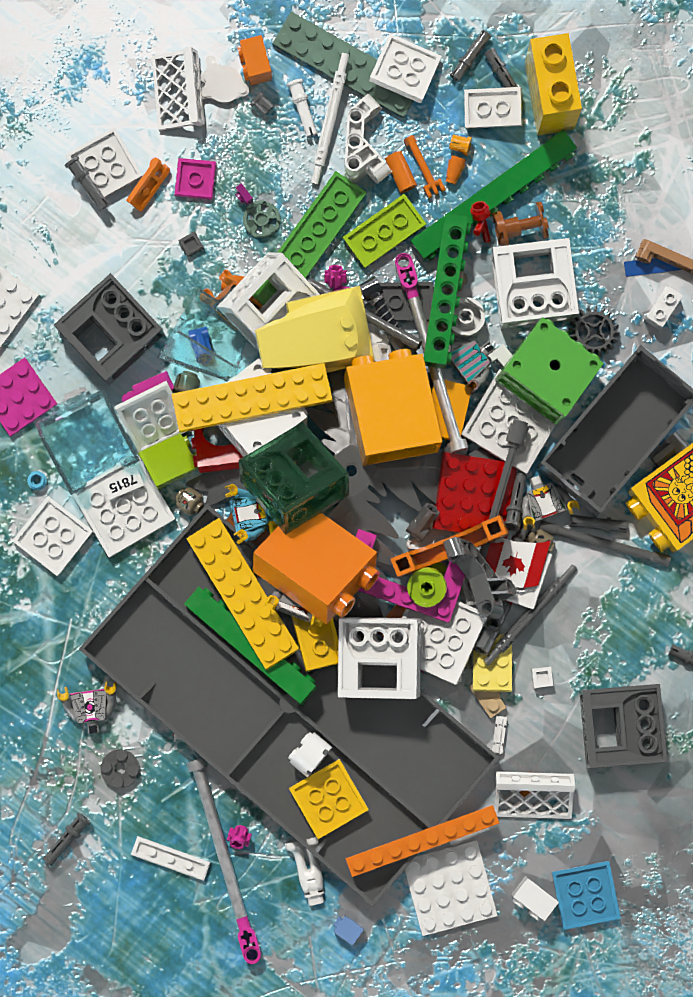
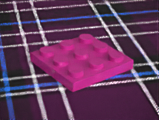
M25 357L0 374V423L10 437L58 405Z

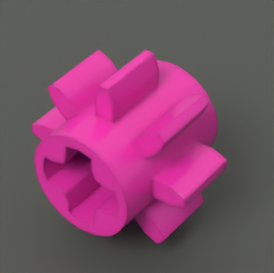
M340 265L329 266L328 270L324 271V283H328L331 288H341L343 283H347V270H343V267Z
M237 825L234 829L230 828L227 841H230V845L234 849H243L244 846H249L252 834L248 833L247 827Z

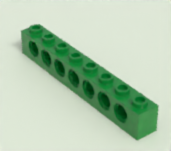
M445 213L424 352L425 366L445 369L446 363L450 364L452 352H448L449 345H453L455 334L451 333L452 326L456 327L457 321L454 309L459 307L460 297L456 295L457 289L461 290L463 278H459L460 271L464 272L465 260H462V255L467 253L468 247L465 235H469L471 224L467 223L468 217ZM457 233L461 238L454 240L450 235ZM454 251L458 256L451 258L448 256V253ZM453 270L455 272V275L451 277L447 276L445 274V271ZM449 288L452 290V294L445 295L442 290ZM446 306L450 311L442 313L439 308ZM438 325H444L446 326L447 330L444 332H440L437 330L436 327ZM441 343L444 349L438 351L434 348V345Z

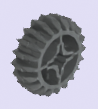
M594 306L593 312H591V308L587 307L586 314L581 309L579 311L580 316L575 317L576 321H570L569 323L574 327L568 329V332L574 333L570 335V338L575 339V342L583 344L590 353L596 352L597 356L601 357V351H603L607 355L609 353L607 347L613 350L614 345L612 343L618 342V339L613 336L620 335V332L614 331L619 328V324H612L616 321V318L609 319L612 314L611 312L604 315L605 308L597 312L598 307ZM587 318L601 319L596 324H591L585 321V319ZM604 324H606L609 329L608 340L605 338V335L601 331V328ZM579 325L583 326V329L586 331V337L583 341L579 336ZM599 326L598 335L594 334L588 339L591 332L589 329L594 330ZM592 340L603 343V345L597 347L587 344Z

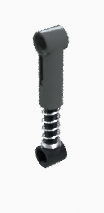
M374 276L358 285L366 302H370L372 307H375V313H378L381 319L399 328L398 322L394 320V315L390 313V308L386 305L387 302L383 300L382 294L384 292L376 277ZM390 334L387 338L394 351L410 349L412 355L418 354L415 349L404 344L401 340ZM426 368L430 387H432V378L430 372Z

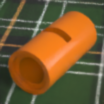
M402 151L394 152L385 158L400 193L408 192L417 186Z

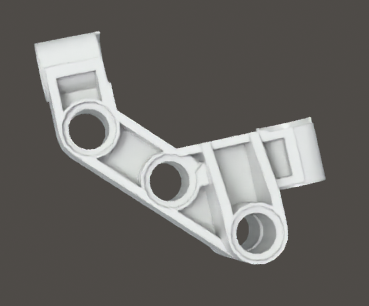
M370 94L365 95L347 114L344 177L353 183H357L368 174L378 184L392 172L382 157L363 138L364 125L382 110V107ZM358 116L360 120L353 121L351 117ZM356 141L359 145L354 147L350 145V142Z

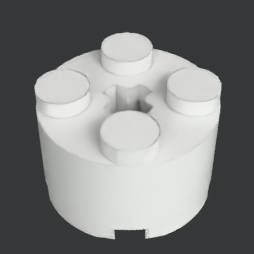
M461 298L459 307L454 309L457 321L456 327L452 326L451 333L459 338L469 339L476 336L483 328L485 312L483 306L477 300ZM469 315L470 321H462V316Z
M309 732L300 742L302 744L301 748L297 747L288 757L291 760L289 763L307 778L311 775L313 769H316L329 753L328 751L332 749V746L315 732L313 734Z

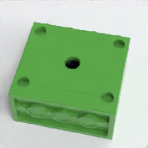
M542 317L525 336L495 380L553 424L557 425L567 416L604 363L600 361L599 356L588 352L583 344L571 339L567 332L555 327L551 320Z

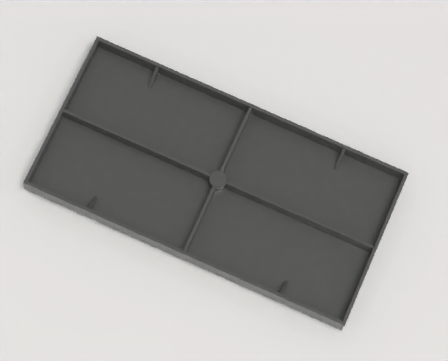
M206 504L83 643L79 650L371 906H374L417 854L354 877L350 873L345 858L446 822L500 757L422 689H420V697L417 699L338 697V664L306 672L299 648L298 651L285 658V660L289 664L294 662L301 668L300 673L303 676L308 674L316 681L314 685L317 687L316 691L301 706L190 611L184 603L198 587L203 590L206 587L214 594L212 598L217 602L221 600L225 603L186 538L220 518L252 571L253 552L258 548L251 541H243L237 544L240 538L237 535L234 536V533H236L235 527L211 506ZM254 573L267 596L272 595L276 588ZM277 611L299 647L292 617ZM335 615L333 621L339 640V617ZM357 634V638L363 641V638ZM362 665V687L397 688V668L394 665ZM309 732L312 734L315 732L332 746V749L328 751L329 753L318 767L313 769L311 775L340 759L369 809L318 839V844L314 846H309L306 839L314 838L316 835L289 790L290 787L307 778L289 763L291 760L288 757L297 747L301 748L302 744L300 742Z

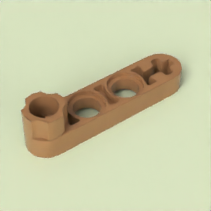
M642 239L635 254L636 259L650 264L654 257L693 274V259L652 241Z

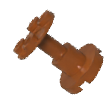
M535 202L536 216L518 220V217L504 220L501 211L492 213L493 223H496L495 233L499 246L509 245L508 238L522 235L521 231L539 227L543 239L549 238V225L547 218L543 216L544 208L542 202Z

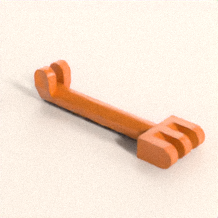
M411 135L405 138L403 141L406 147L410 146L428 185L423 187L428 199L432 198V194L429 191L431 189L435 196L439 194L437 186L440 187L442 192L446 191L441 179L434 180L419 150L415 136Z

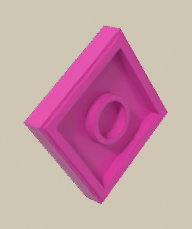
M178 158L174 196L212 200L216 161Z

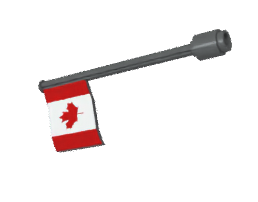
M514 419L513 423H510L506 437L510 447L489 519L499 515L517 449L525 445L529 428H527L529 423ZM551 541L541 543L490 542L481 546L480 554L498 578L510 579L517 588L535 587L539 585Z

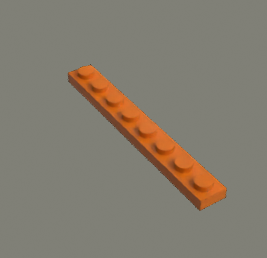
M491 805L345 859L350 873L354 877L497 825L499 820L494 806Z

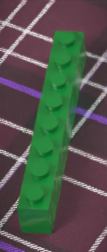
M198 587L184 605L303 706L316 691L317 687L314 685L316 681L308 674L303 676L300 673L301 668L294 662L289 664L285 659L266 670L233 614L227 611L228 606L221 600L218 602L212 598L214 594L206 587L204 590Z

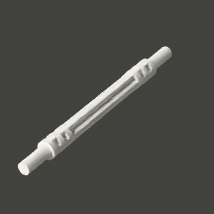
M342 53L338 71L335 72L314 160L315 168L311 181L313 184H319L322 167L325 166L347 75L345 71L349 54Z

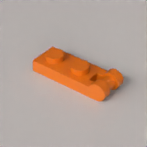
M157 157L150 161L149 168L126 199L129 204L140 212L143 211L170 172V168L166 164H162V161Z

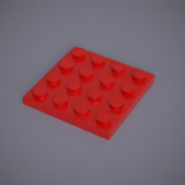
M443 452L435 504L440 513L434 520L432 529L461 533L479 525L481 522L489 520L505 461ZM513 466L499 512L504 522L507 517L506 508L510 505L517 469Z

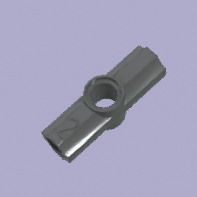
M506 600L502 601V616L496 620L487 618L473 649L480 655H488L496 638L500 635L501 627L511 609V605ZM493 625L496 628L491 629L488 626Z

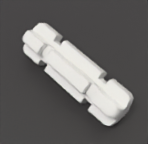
M497 716L495 722L497 727H495L493 738L495 745L492 746V751L495 754H503L504 746H502V743L505 742L506 728L504 727L507 725V717Z

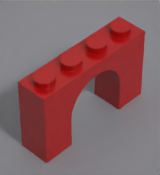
M204 428L191 430L194 431L195 437L191 438L192 449H196L197 454L193 456L194 467H198L199 473L245 468L244 457L233 444L224 446L213 445L203 436Z

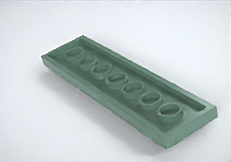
M292 11L272 43L273 46L332 79L335 77V72L338 71L342 53L349 54L344 86L362 96L370 94L380 106L403 119L414 101L369 81L377 59Z

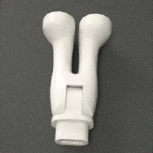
M317 837L306 839L309 846L318 844ZM298 841L285 843L286 850L294 855L299 881L303 892L306 893L304 896L308 899L309 906L324 903L322 895L324 894L323 876L318 858L306 849L310 863V869H308L305 862L303 845Z

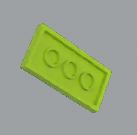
M403 194L343 236V240L365 269L425 227L426 222L407 196Z

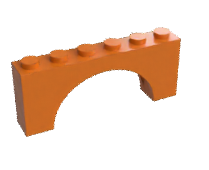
M499 515L436 543L393 557L391 562L397 577H404L421 568L447 560L443 544L447 539L459 537L472 542L477 548L508 536L509 533L503 517Z

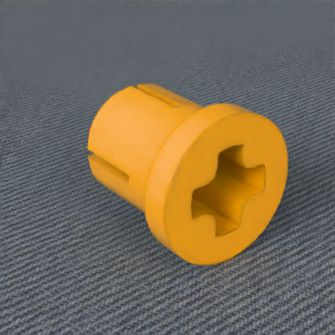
M453 134L449 149L463 152V155L468 156L472 145V137L468 136L466 138Z

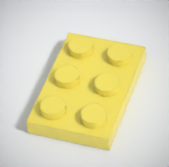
M500 634L496 638L489 654L495 649V645L505 634ZM512 644L489 666L483 662L488 655L483 656L473 650V691L512 692Z

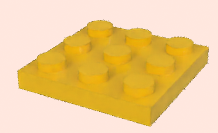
M340 759L289 788L317 839L369 810Z

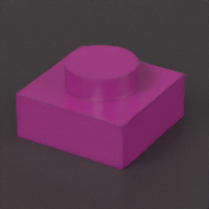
M242 183L235 187L237 192L235 196L241 204L245 202L248 206L253 203L252 196Z

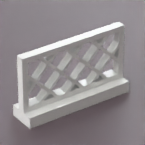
M187 47L181 51L151 56L158 130L163 131L191 125H205L198 51L192 47ZM178 56H183L184 62L179 68L173 62ZM165 59L168 63L161 71L158 68L157 60ZM171 65L177 69L172 79L165 74ZM181 73L185 75L186 79L182 86L175 82ZM163 76L170 80L164 89L159 84ZM173 83L180 88L174 97L167 93ZM184 91L187 94V100L182 105L177 99ZM165 94L172 99L166 108L161 105V100ZM176 102L181 108L176 115H173L169 110ZM186 110L189 113V121L182 122L178 118ZM168 113L173 119L169 124L163 125V118Z
M496 772L494 809L497 817L572 819L573 794L575 791L574 774ZM500 790H510L511 792L504 797ZM522 790L530 791L531 793L523 797L519 792ZM540 791L550 792L544 798L539 794ZM559 792H569L564 798L558 795ZM514 795L520 799L516 804H512L509 801ZM533 796L540 800L534 805L528 801ZM555 797L559 802L552 806L548 800ZM503 803L510 807L507 810H498L499 806ZM522 804H526L529 807V809H527L526 811H520L518 807H520ZM543 804L549 808L546 811H539L537 809ZM564 805L568 808V812H559L557 808Z

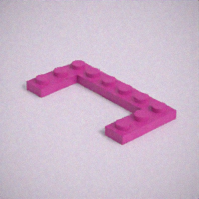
M358 529L356 538L369 547H373L377 535ZM449 562L444 576L447 583L446 594L439 603L432 607L417 605L409 596L407 587L378 577L375 584L368 591H365L363 588H360L358 591L449 623L465 579V574L457 564Z

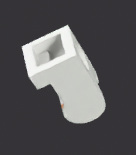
M502 344L489 354L487 358L491 363L497 361L503 368L512 354Z

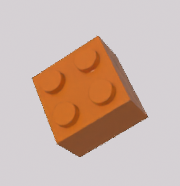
M262 35L240 40V47H237L240 62L245 63V65H242L245 81L249 80L250 86L272 81L271 68Z

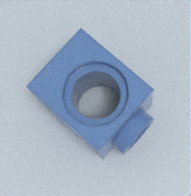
M346 915L343 918L339 916L333 924L335 927L334 933L352 946L364 930L363 927Z

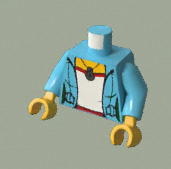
M235 484L225 486V488L230 490L225 496H233L230 500V507L236 530L234 536L237 535L240 538L237 544L257 539L265 531V527L268 524L267 517L277 516L276 506H265L263 497H258L257 494L237 488Z

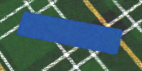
M652 258L650 264L639 260L624 262L626 276L682 270L657 258Z

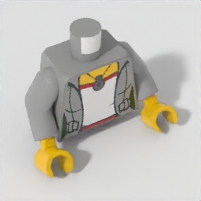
M540 475L529 479L533 490L525 493L526 496L523 497L521 505L523 509L521 516L524 530H527L528 524L532 525L534 529L536 522L567 511V507L571 515L573 514L572 508L576 507L580 510L578 502L573 500L558 485H553V483L543 485Z

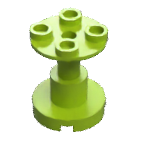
M439 562L432 566L421 568L415 571L409 578L407 591L417 605L432 607L444 598L447 591V583L444 578L447 570L446 565Z

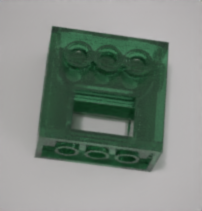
M303 421L238 460L240 482L285 535L349 496V473ZM308 460L319 471L309 478L298 467Z

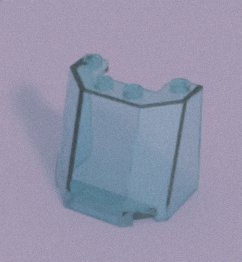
M199 289L182 312L175 327L171 330L157 358L219 381L228 382L230 378L235 377L240 371L239 363L243 358L241 353L249 341L217 308L221 302ZM207 326L212 351L190 338L188 331Z
M99 390L94 394H91L90 391H83L51 407L46 412L48 416L35 424L39 436L70 495L80 493L85 489L87 485L86 478L94 477L100 471L114 467L118 462H120L122 467L129 468L140 461L105 390Z

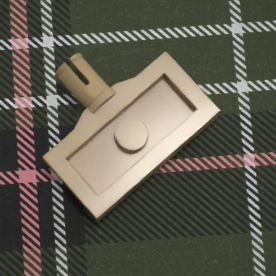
M473 684L469 686L490 718L507 708L501 699V692L473 691Z

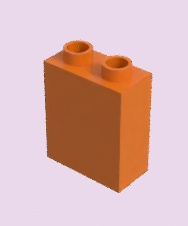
M304 500L253 552V572L326 625L336 614L341 618L346 616L355 603L353 595L360 588L368 591L380 575V572L375 569L377 558L375 550Z

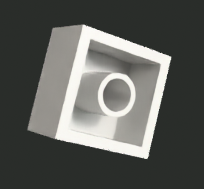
M526 876L511 894L514 897L513 902L522 909L525 906L530 909L528 913L538 921L540 919L545 921L559 903Z

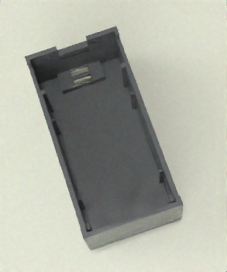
M640 345L542 460L537 469L575 498L594 517H597L693 404V388ZM573 475V476H574L575 478H577L581 483H583V485L580 486V485H579L576 481H574L570 476ZM567 479H569L573 484H575L579 488V490L575 489L571 484H569L567 482Z

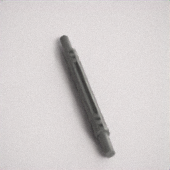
M572 564L561 577H557L537 599L534 610L529 608L498 641L495 649L483 661L487 666L510 647L566 586L568 579L578 570L576 566Z

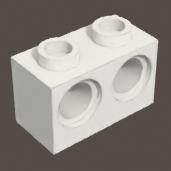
M667 285L644 321L661 330L683 295Z

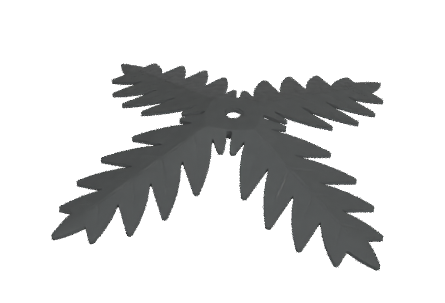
M345 368L327 373L328 382L333 385L330 386L332 402L322 405L334 414L304 407L309 418L325 434L336 441L322 440V443L334 452V456H330L323 448L317 446L316 451L320 458L318 459L303 444L292 438L284 444L291 462L280 451L276 450L262 461L263 465L259 463L252 469L244 459L245 468L207 472L186 482V486L208 492L205 505L208 504L209 506L226 499L225 494L229 493L230 490L225 488V486L235 484L237 488L257 494L258 497L264 491V505H275L276 508L293 489L285 518L303 500L308 503L320 487H322L319 495L320 501L333 488H336V492L326 502L327 507L339 502L328 514L327 517L355 537L358 529L366 532L370 530L398 539V533L388 520L367 502L380 503V499L368 487L371 485L380 495L386 497L387 493L382 484L384 483L401 501L420 512L422 507L411 482L436 504L443 452L449 453V449L446 446L439 455L438 453L362 466L344 383ZM466 439L467 446H469L470 441ZM481 447L467 455L502 461ZM467 450L455 454L466 455ZM347 466H355L357 469L356 475L348 476L345 472ZM376 537L372 547L377 552L376 561L393 566L391 558L395 557L394 554ZM376 566L375 569H377L380 572L379 577L388 580L387 577ZM359 591L353 595L355 603L348 614L344 616L384 618L376 598ZM358 631L357 634L364 638L363 632Z

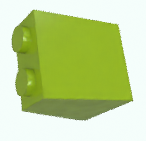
M181 433L139 452L142 461L159 490L198 470V467H194L193 456L196 453H191L189 447L192 445L187 436L183 437Z

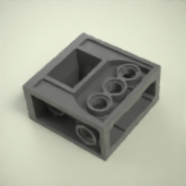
M111 273L54 324L62 336L108 385L113 383L165 335L159 324ZM111 299H116L114 304H108ZM129 313L127 318H121L122 314ZM93 323L115 345L99 361L78 339ZM136 327H142L140 332H134Z
M660 684L579 691L586 768L667 762ZM641 699L646 702L644 710H641L638 705ZM613 707L617 746L595 748L592 709ZM643 719L648 722V727L645 730L640 726V722ZM645 738L650 742V746L647 749L642 746Z

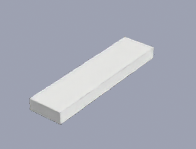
M137 836L131 853L133 856L203 881L211 863Z

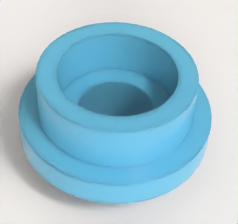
M34 471L28 476L27 482L31 489L41 490L46 486L47 478L42 472ZM37 477L41 479L39 484L34 483V479Z

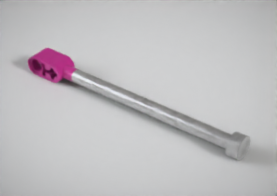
M401 253L395 259V269L400 286L406 291L419 338L422 340V348L425 352L428 324L417 290L418 278L411 256L407 253ZM401 260H406L409 265L401 267L398 263ZM407 273L409 276V280L412 281L411 285H409L408 282H406ZM428 367L450 439V443L447 444L449 453L455 454L468 449L466 439H461L441 368Z
M201 758L186 763L189 772L193 771L238 924V940L244 960L249 964H255L261 958L260 945L255 930L249 924L204 768L207 767L206 760ZM245 930L248 933H252L250 943L255 942V945L244 947V945L248 944L247 939L242 938ZM255 949L258 957L253 960L249 959L247 951Z

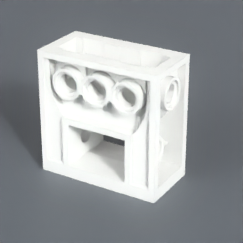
M569 238L492 248L491 259L500 329L535 325L542 317L552 322L575 320V317L579 315ZM542 255L549 256L550 274L516 278L514 259ZM557 299L559 300L560 304L556 305L552 302V300ZM533 302H539L541 307H536ZM514 304H520L523 308L516 309Z
M268 252L217 308L259 352L255 333L256 329L285 317L287 314L285 302L320 294L283 253ZM268 280L278 291L258 311L249 301V298Z
M339 618L338 697L417 699L420 697V618ZM358 631L363 632V641L357 638ZM378 631L383 633V641L377 639L376 634ZM397 631L403 634L402 642L396 639ZM362 665H397V688L362 687Z

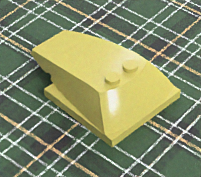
M360 286L285 302L287 308L285 317L274 320L255 330L262 368H302L324 363L326 373L351 366L350 361L360 356L370 355L374 359Z

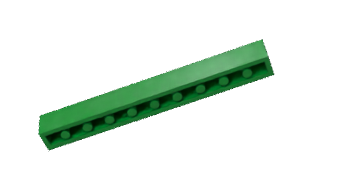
M562 130L447 214L468 217L467 223H470L471 227H476L478 221L472 219L470 212L475 202H485L489 206L491 217L492 213L499 211L498 208L501 205L505 204L506 206L510 204L516 194L520 193L522 195L529 190L530 184L533 182L537 184L545 178L544 174L548 171L552 173L560 167L559 163L563 160L569 161L576 155L577 146L565 130ZM445 215L410 240L411 246L423 262L427 259L431 261L438 255L437 252L440 250ZM457 233L450 235L452 239L461 238Z

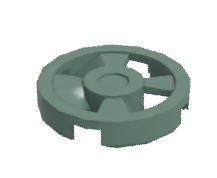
M264 200L254 201L248 205L244 212V227L253 237L260 239L268 238L275 234L280 226L281 219L278 209L275 205ZM261 205L268 206L266 212L261 211ZM248 213L253 215L254 219H247ZM277 218L276 226L269 224V219ZM258 227H262V234L255 233Z

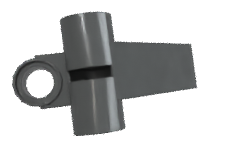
M453 537L444 541L443 544L448 561L457 564L469 580L478 611L484 617L495 620L499 619L503 614L502 601L516 595V588L513 582L507 578H498L472 542L459 537Z

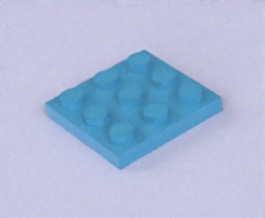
M609 861L552 872L563 930L621 919Z

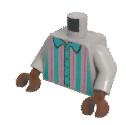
M454 340L453 345H449L448 352H452L450 362L466 383L464 388H472L470 393L472 395L486 381L490 371V360L487 356L495 349L489 341L479 347L476 341ZM442 344L437 346V348L441 347L444 349V346Z

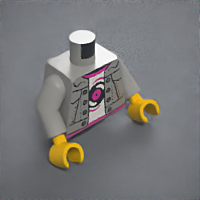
M106 681L104 689L69 693L68 688L65 687V693L61 694L57 689V697L61 700L64 710L72 720L77 721L78 724L87 723L88 734L99 733L98 721L107 720V717L112 714L116 705L115 690L117 683L115 681L113 687H109Z

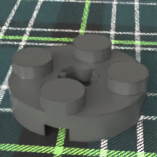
M123 749L113 750L103 758L100 765L102 778L108 785L115 788L128 787L138 777L139 762L135 755ZM116 764L125 765V769H123L125 772L123 774L115 772Z

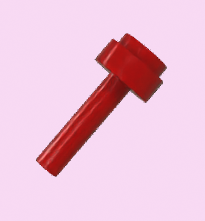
M478 201L472 205L470 210L472 219L478 221L473 234L479 236L482 233L484 243H489L491 238L486 219L490 216V209L485 202Z

